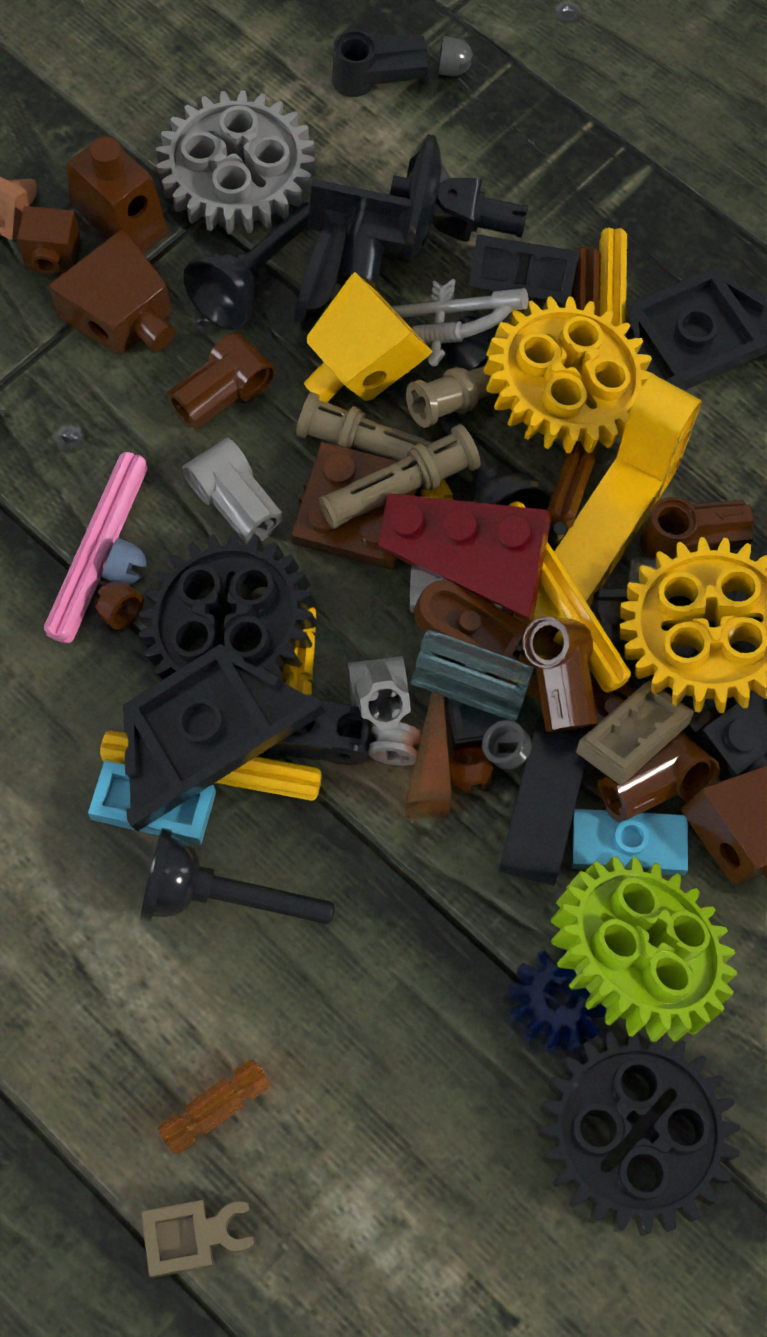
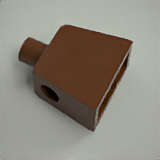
M108 136L99 137L91 145L70 159L67 164L70 204L106 239H109L123 229L143 253L168 234V228L152 177L121 148L120 143L116 139ZM128 209L131 211V216L128 215Z
M123 229L49 285L56 314L62 320L115 354L124 353L140 339L154 352H159L165 349L174 338L175 329L165 320L171 313L168 288L164 280Z
M767 766L703 788L681 808L684 816L728 880L735 885L762 875L767 880Z

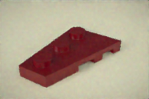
M388 493L378 546L383 552L437 578L441 577L447 581L454 582L487 602L491 601L512 611L516 616L532 622L551 515L548 510Z

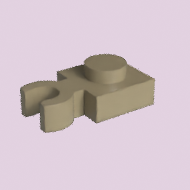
M204 1200L141 1211L149 1277L155 1278L214 1266L212 1247L222 1245L225 1249L234 1253H243L253 1249L256 1246L254 1237L234 1239L228 1232V1225L233 1217L251 1213L249 1203L242 1201L229 1203L219 1211L216 1217L207 1218Z

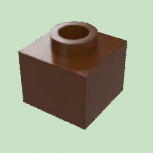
M24 206L17 241L26 269L36 270L44 274L65 273L77 264L82 241L75 211Z

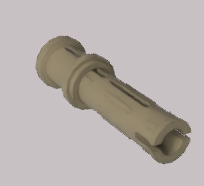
M485 365L470 371L455 367L446 370L442 378L428 383L422 380L409 383L406 390V400L409 411L416 423L423 428L435 425L438 417L452 412L459 414L468 413L477 405L478 400L494 395V393H489L486 390L491 376L484 374Z
M310 392L306 398L296 428L297 437L305 439L310 435L337 446L352 450L356 449L395 461L408 457V451L418 443L424 446L433 443L424 438L364 418L365 413L361 412V409L353 406L350 410H346L320 400L319 394Z
M462 424L451 428V434L426 446L421 443L412 446L411 450L407 453L408 457L339 490L318 497L319 505L328 524L332 529H335L359 515L386 504L388 493L404 495L420 487L424 490H433L440 487V480L465 468L470 471L480 468V456L470 433Z

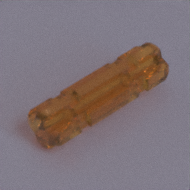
M253 1059L247 1060L232 1071L234 1077L227 1081L225 1077L185 1105L186 1112L180 1116L176 1112L160 1123L158 1126L159 1135L171 1152L174 1154L182 1152L196 1142L194 1136L199 1132L205 1135L241 1109L244 1099L249 1097L252 1101L268 1089L270 1085L268 1077Z

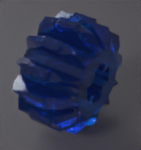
M562 950L558 961L565 955L567 950ZM540 951L536 956L537 969L529 964L522 963L516 973L524 984H511L508 988L507 997L522 1003L511 1009L509 1013L510 1021L519 1023L529 1019L531 1023L526 1027L522 1038L528 1043L534 1040L539 1031L546 1034L543 1044L545 1052H554L559 1036H562L569 1051H576L581 1046L579 1032L586 1037L594 1039L600 1032V1027L593 1018L605 1017L607 1008L599 1004L595 1008L588 1010L585 1005L591 993L586 987L571 990L568 986L577 976L575 970L564 969L554 965L550 955L546 951ZM560 991L566 993L569 999L565 1006H560L556 1011L547 1006L546 1003L550 995L555 996Z

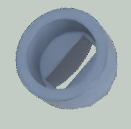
M117 538L107 558L102 578L111 582H123L128 585L136 583L143 576L131 568L132 565L146 567L145 555L134 544Z

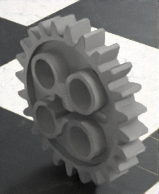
M242 90L238 95L237 101H230L227 93L222 91L220 103L213 104L210 99L203 96V109L198 111L187 104L184 106L186 120L178 117L170 119L172 131L161 132L163 146L156 148L159 182L162 183L165 198H173L174 210L176 212L187 209L190 223H194L204 216L206 218L207 230L209 231L215 228L218 222H224L227 234H232L236 223H243L247 233H252L253 221L260 220L264 226L271 228L272 214L275 213L286 219L289 216L288 204L299 207L303 203L302 192H311V177L315 176L316 173L314 141L309 140L307 125L298 126V113L291 112L284 115L283 102L278 101L269 108L266 106L265 94H260L254 103L247 102L246 91Z

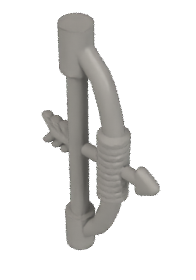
M453 278L445 285H441L435 280L433 281L434 287L432 288L433 294L431 295L433 302L391 307L402 318L435 315L434 324L415 325L412 329L427 345H431L433 352L427 357V360L431 366H437L445 355V352L440 350L441 344L462 342L466 337L493 328L502 322L513 310L527 309L529 299L527 290L519 288L494 291L491 296L453 300V293L455 291V279ZM494 309L491 314L462 324L460 321L444 323L446 313Z

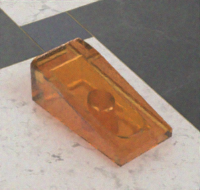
M432 692L406 799L405 817L408 819L447 817V813H450L452 796L444 697L440 692Z

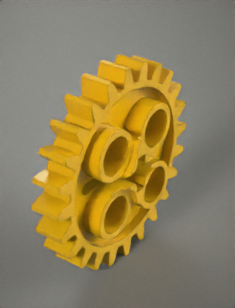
M552 296L547 297L542 310L536 303L529 301L524 314L513 310L507 323L500 322L486 353L488 360L484 368V374L491 376L486 390L489 393L499 394L494 408L496 410H512L507 423L510 427L521 422L528 425L525 431V439L529 440L537 432L544 434V448L547 449L552 446L555 439L562 440L566 453H571L576 441L581 442L587 453H592L598 440L605 447H612L617 435L623 437L631 407L641 388L653 374L646 371L652 360L651 356L637 354L643 343L642 338L628 340L625 335L630 324L627 322L616 327L610 322L613 317V311L611 310L605 312L601 317L595 315L594 302L592 301L587 303L584 310L576 308L573 297H568L564 308H559Z
M701 537L698 542L697 552L690 553L682 542H678L675 559L672 560L661 551L656 553L657 571L648 566H640L639 581L641 584L629 582L627 585V598L630 601L621 603L620 618L625 620V622L620 624V640L629 641L625 644V659H639L635 665L636 678L641 679L652 674L654 675L651 693L656 695L665 688L670 687L673 689L672 705L677 706L686 695L693 697L695 712L701 711L706 699H713L718 712L724 713L727 698L734 697L743 709L748 708L751 690L762 698H767V555L754 562L750 559L751 544H745L735 554L730 552L728 538H723L718 550H710L706 539ZM732 591L742 592L749 599L741 602L732 601L725 594ZM684 596L693 603L682 607L675 606L668 600L672 597ZM759 617L762 619V622H759L753 618ZM708 621H714L715 627H709ZM665 625L670 629L668 631H665L661 627ZM738 641H745L753 644L757 650L750 653H740L730 645ZM681 646H691L697 649L700 654L691 658H683L676 655L673 650Z

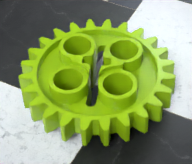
M615 856L605 866L595 861L586 872L580 871L566 887L565 892L558 898L556 904L560 909L551 918V923L560 928V931L551 939V943L558 948L567 950V952L557 962V965L560 968L575 970L577 976L568 985L571 990L586 987L591 993L585 1005L588 1010L595 1008L599 1004L607 1008L605 1023L610 1026L619 1017L626 1019L627 1033L631 1037L645 1026L651 1042H657L666 1032L673 1042L678 1041L687 1032L695 1035L725 1009L722 1004L734 992L727 984L737 976V971L725 963L735 954V950L719 943V940L728 930L723 926L711 925L709 918L715 913L716 909L713 906L700 908L695 903L700 893L697 888L687 893L680 889L681 875L678 873L667 881L662 878L660 865L656 862L647 872H644L637 857H633L624 867Z

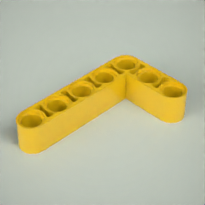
M654 374L647 379L631 407L616 459L575 519L573 527L569 528L554 551L589 607L594 601L593 594L602 589L653 510L654 505L672 480L684 455L702 404L701 399ZM538 590L533 621L540 617H556L544 596ZM513 614L514 618L518 619L519 621L523 622L528 626L530 625L531 622L526 621ZM558 631L553 641L564 646V638L562 633Z

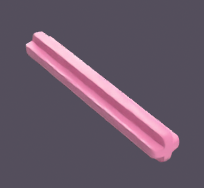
M124 452L117 460L45 622L44 631L46 636L55 641L69 644L75 638L102 576L109 553L119 537L148 470L146 460L142 456Z

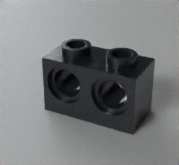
M477 234L468 286L492 291L525 288L528 297L547 300V297L552 296L555 301L566 303L568 297H571L579 251Z

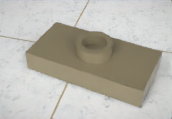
M650 680L644 683L579 740L576 753L621 786L690 724L694 713L693 710L681 702L677 706L672 705V696L664 690L656 695L651 693L652 682Z

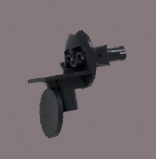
M427 134L411 155L406 178L393 175L390 195L312 179L308 229L321 231V234L314 248L301 286L295 310V322L305 324L312 313L324 309L331 300L336 283L343 287L354 272L376 289L382 257L410 264L427 242L431 224H434L439 232L464 242L469 241L471 232H477V228L511 234L521 238L527 217L525 215L528 212V205L484 197L485 192L480 191L482 180L479 178H451L442 164L436 136Z

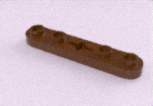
M436 581L429 584L420 594L414 608L415 621L419 628L432 639L541 703L537 677L532 673L534 665L527 659L523 650V635L528 625L454 582ZM553 641V650L555 655L558 656L563 646ZM590 671L598 724L636 690L625 684L621 688L607 693L602 690ZM597 724L585 727L584 729L591 731Z

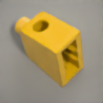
M354 272L307 335V344L322 359L323 363L304 382V385L310 392L319 394L320 400L326 403L344 385L364 401H369L425 360L433 351L370 284Z

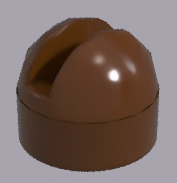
M112 581L103 585L99 590L101 597L95 600V608L100 617L116 630L130 626L138 618L139 611H142L144 605L143 596L130 585L119 581Z
M482 746L461 748L448 756L450 777L452 782L462 791L471 793V785L478 784L483 791L493 781L494 763L485 756Z

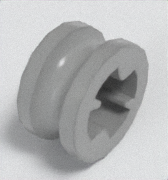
M399 722L398 728L378 730L375 724H373L371 734L376 741L369 745L368 755L371 758L385 764L408 766L417 762L419 753L414 749V746L421 741L422 733L419 729Z

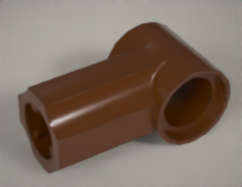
M230 333L214 346L208 356L207 363L167 391L168 401L175 409L178 417L189 428L193 427L197 430L237 399L250 401L261 395L272 383L276 370L241 333Z
M679 497L661 499L654 505L640 537V547L644 555L653 562H656V553L659 551L666 554L672 560L675 559L678 542H682L690 553L697 552L698 542L701 537L706 539L710 550H718L723 538L729 539L730 550L741 549L745 544H751L754 539V518L750 504H745L743 499L690 504ZM662 528L671 529L677 535L669 534L665 532Z
M540 617L532 621L523 635V650L527 659L536 668L546 732L574 730L598 724L588 660L593 651V638L590 630L583 623L573 619ZM560 631L564 638V646L561 653L556 656L553 650V639L557 632Z
M680 732L622 786L607 775L597 779L598 794L606 806L607 813L620 823L676 795H679L685 801H690L703 788L716 784L719 778L720 767L713 757Z

